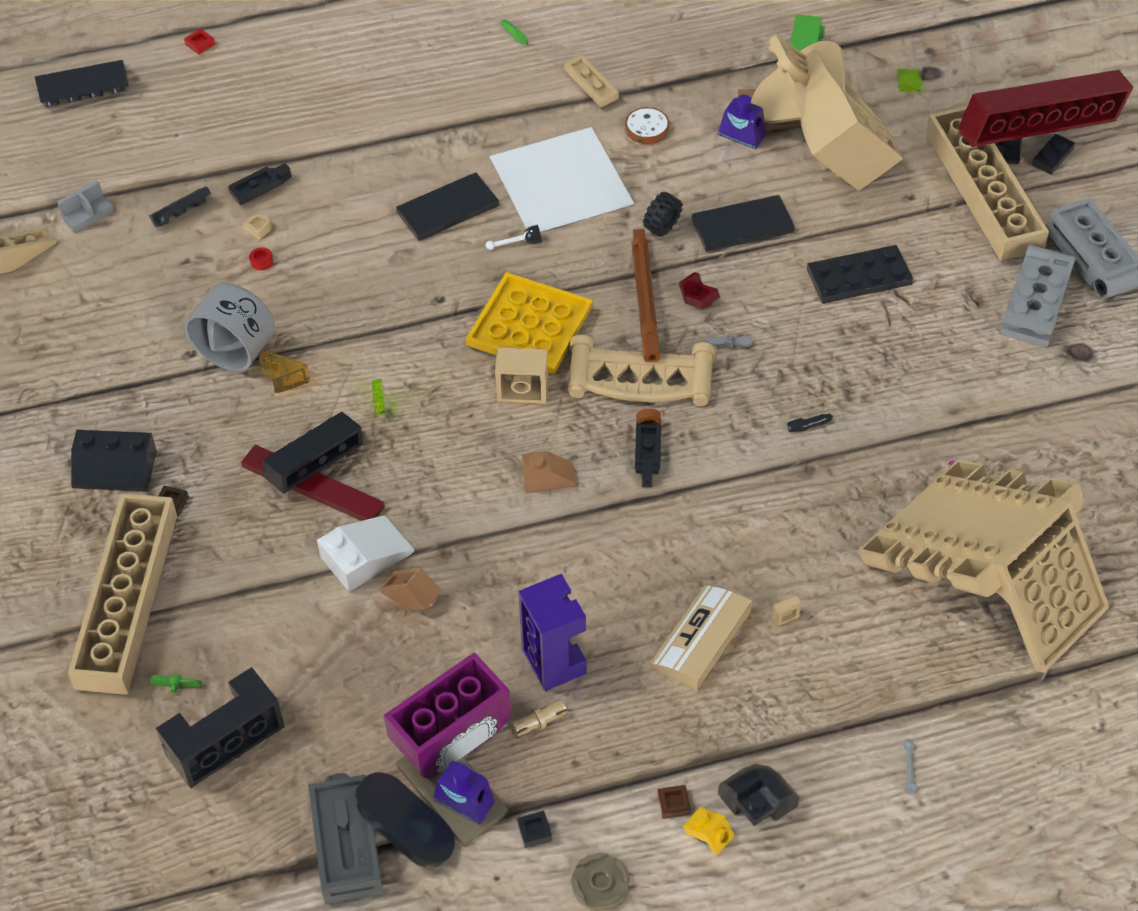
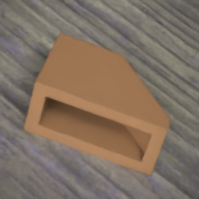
M548 451L522 454L526 493L577 486L572 462Z
M422 568L394 571L379 589L383 595L411 611L431 608L436 602L437 595L442 591Z

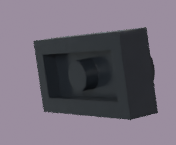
M1055 133L1033 158L1032 166L1052 175L1074 150L1075 142Z

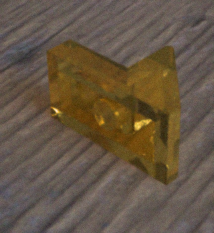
M265 350L259 356L262 373L273 377L272 382L275 393L307 384L310 381L308 364Z

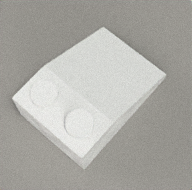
M385 515L339 526L317 540L320 558L348 592H351L414 553V548Z

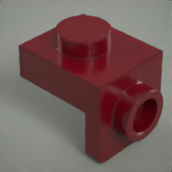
M697 272L692 273L679 282V287L686 304L704 309L720 298L718 289L702 284L700 274Z

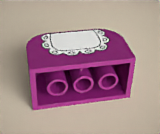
M474 652L384 714L387 736L423 778L435 777L444 771L451 761H458L462 757L467 756L502 729L511 713L510 692L506 685Z

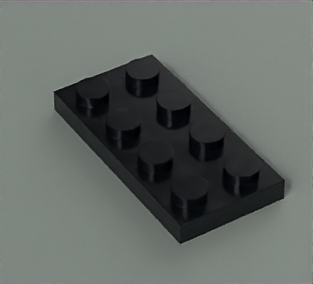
M897 245L807 263L808 274L822 304L909 286L913 282V277Z

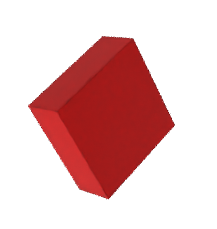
M201 28L184 38L185 45L198 55L215 45L214 38Z

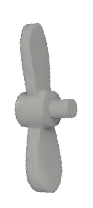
M728 333L725 338L709 337L706 343L714 346L725 345L726 348L734 346L750 347L753 340L749 336L734 338L732 333Z

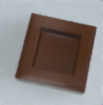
M686 785L658 789L657 794L662 819L691 815Z

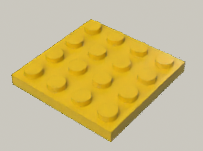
M506 272L465 339L466 346L496 356L498 347L545 349L548 352V373L555 375L570 348L571 338L578 334L593 307V300Z

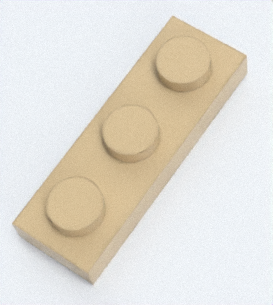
M583 55L564 63V70L600 108L619 99V92Z

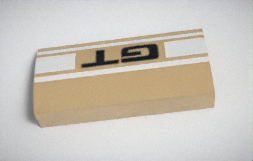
M704 585L655 655L650 666L697 691L750 614L752 600L722 588Z

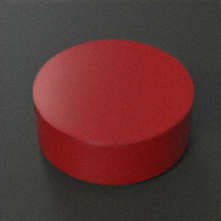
M264 247L254 249L249 255L250 264L256 270H266L274 262L272 252Z

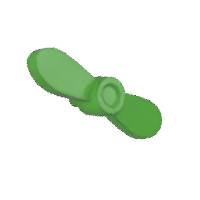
M174 674L171 677L153 675L150 678V684L154 686H170L172 693H176L180 686L200 687L202 681L197 679H182V676Z

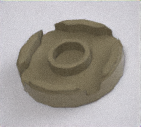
M597 853L588 855L579 861L576 869L573 871L571 885L573 895L581 905L589 910L606 911L612 910L623 902L628 895L630 879L628 870L621 860L616 857L614 859L608 856V854Z

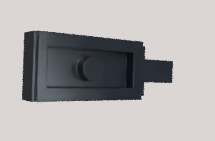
M286 163L276 168L266 166L230 184L228 190L241 206L282 185L292 178L291 171Z
M206 186L199 188L149 215V218L155 228L166 225L172 215L176 218L186 213V207L192 204L194 207L205 203L207 201L205 197L209 196L211 192Z
M636 424V474H642V487L652 488V474H659L661 425Z

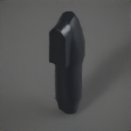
M830 413L821 414L808 419L799 418L787 423L788 431L802 432L809 428L826 424L832 420L833 415Z

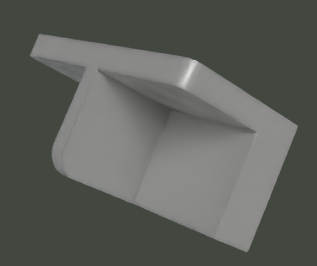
M98 181L88 184L57 202L63 221L74 233L114 213L113 206L103 196Z

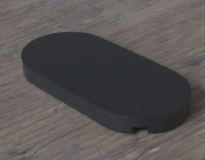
M376 772L369 774L360 782L355 791L358 811L367 822L408 859L419 866L426 867L429 865L438 867L452 855L455 840L449 825L399 779L387 773Z

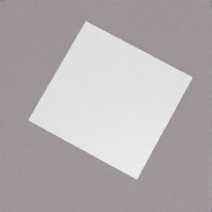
M592 127L489 156L526 229L538 224L540 232L634 205L631 196Z

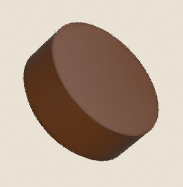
M643 409L636 414V424L660 425L661 413L656 409Z

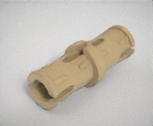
M559 698L544 707L531 709V712L525 716L510 721V725L513 726L511 728L518 738L534 729L545 728L547 723L567 715V710H564L566 709L565 704Z

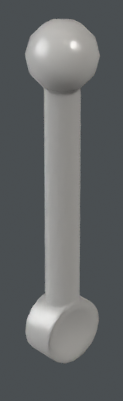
M906 739L903 742L907 755L908 784L905 787V791L909 795H914L917 791V785L913 780L912 749L914 748V742L911 739Z

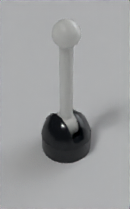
M537 224L528 227L524 235L496 242L487 241L485 246L488 250H492L495 246L520 240H526L530 244L542 243L539 226Z

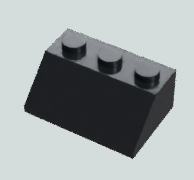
M76 429L71 449L72 488L148 492L157 453L152 433Z

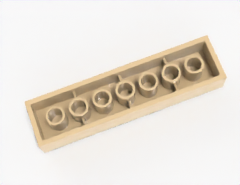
M967 106L930 114L926 136L1000 261L1025 256L1029 244L1045 248L1049 231L995 143L971 147L959 132L958 126Z
M121 493L68 670L74 690L128 695L177 518L171 497Z

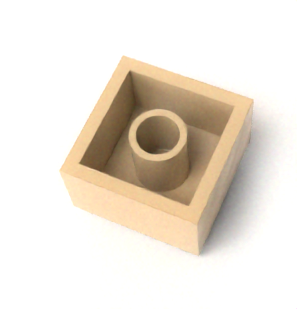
M498 347L495 366L497 402L546 404L548 391L547 350Z

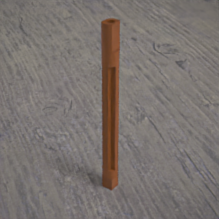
M633 229L631 244L643 357L645 362H658L661 355L648 242L645 238V229Z

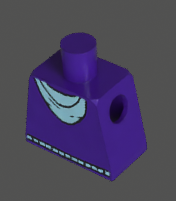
M744 94L734 98L724 111L718 135L756 150L766 136L762 107L752 104L749 95Z
M451 761L439 778L433 801L479 825L495 803L488 780L483 775L469 769L467 765L459 764L456 761Z

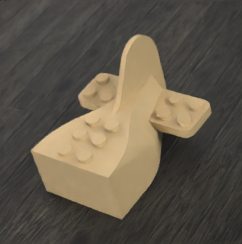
M777 33L769 39L771 44L769 49L778 58L777 65L779 68L761 82L751 100L752 104L762 107L765 124L801 119L802 130L812 155L819 160L825 169L829 168L835 177H841L858 191L903 159L886 125L846 83L844 54L839 45L832 41H820L798 51Z

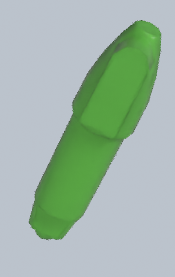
M506 19L501 20L503 28L517 42L523 45L528 44L526 35L520 29L518 30Z

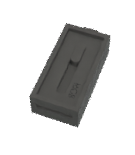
M336 773L331 776L329 775L324 782L308 784L320 883L325 905L383 894L374 827L362 817L356 805L358 801L357 796L355 797V791L360 782L366 777L365 774L349 777L346 773Z

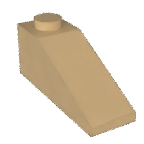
M43 228L0 236V275L15 271L55 245L57 240Z

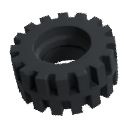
M666 191L661 192L660 195L655 197V200L651 201V205L646 209L647 213L644 214L643 226L659 237H663L669 230L673 229V225H676L677 219L680 218V213L683 210L682 201Z

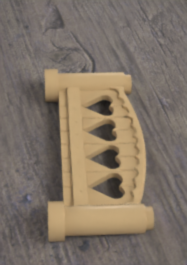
M575 335L570 340L569 350L572 353L568 391L570 396L574 398H581L586 391H590L610 398L635 402H665L692 398L695 405L705 406L710 400L712 363L716 360V347L710 343L701 342L695 344L692 347V355L660 353L661 358L658 362H645L642 352L594 349L595 342L593 338L587 335ZM605 366L613 380L610 382H606L603 379L595 381L593 377ZM627 368H630L638 381L636 383L628 381L621 383L617 379ZM651 370H655L662 380V384H644L642 380ZM679 371L687 385L683 387L677 384L670 386L667 384V381Z

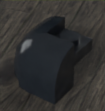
M754 764L742 768L722 781L718 786V795L733 814L736 815L742 811L753 826L769 816L774 821H777L798 807V794L780 773L767 765Z

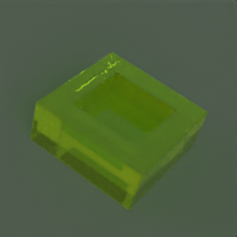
M898 69V91H920V70Z
M372 380L375 415L385 414L382 380Z

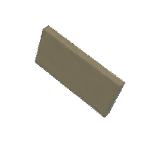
M405 756L396 761V767L430 808L449 825L453 835L463 847L509 814V809L491 790L495 803L479 825L433 801L436 784L444 771L435 777L423 778ZM464 757L456 761L459 764L467 765L469 769L475 771Z

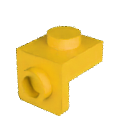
M701 806L683 825L686 834L707 842L712 853L717 855L734 837V833L724 815Z

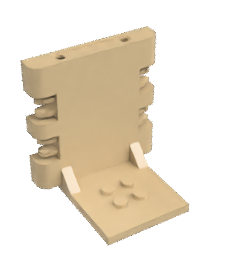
M958 459L858 550L863 563L867 566L890 572H898L902 568H908L915 578L932 583L938 582L941 578H947L952 582L954 588L989 597L997 592L1009 603L1035 671L1045 673L1109 608L1076 514L1083 505V494L1077 482L1050 477L1040 487H1034L1033 489L1032 486L1028 485L1024 472L1009 469L999 479H994L993 481L992 478L988 477L984 464Z

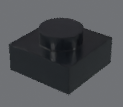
M545 811L517 818V825L524 848L552 841V833Z

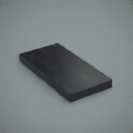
M477 172L403 203L396 207V211L416 239L420 241L499 206V200Z
M780 195L692 213L691 218L706 252L794 233L795 229Z

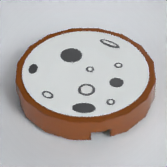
M638 108L630 112L626 117L625 131L627 136L633 141H643V144L657 143L667 136L669 119L665 113L656 108Z

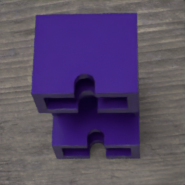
M562 573L518 591L522 651L544 691L587 674L585 656L577 643L572 645L569 641V638L586 631V615L576 599L570 601L568 594H571V589Z

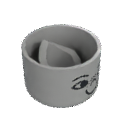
M223 283L215 285L208 291L186 319L184 331L191 345L205 359L220 368L233 372H242L250 367L272 338L275 331V322L270 310L256 295L240 286Z

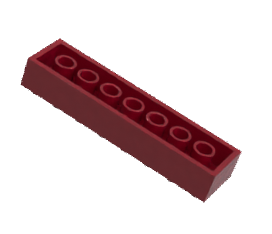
M1113 70L975 93L969 101L958 130L969 145L975 147L1115 122L1134 87L1120 70Z

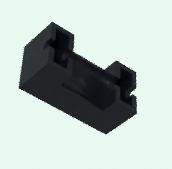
M252 667L228 682L231 693L235 698L192 726L187 723L181 713H178L156 727L159 739L163 743L161 745L166 757L190 789L285 727L278 699Z

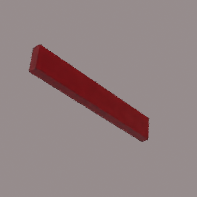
M255 444L241 461L242 467L264 477L262 460L274 452ZM319 472L292 489L360 521L378 517L385 508L384 501Z

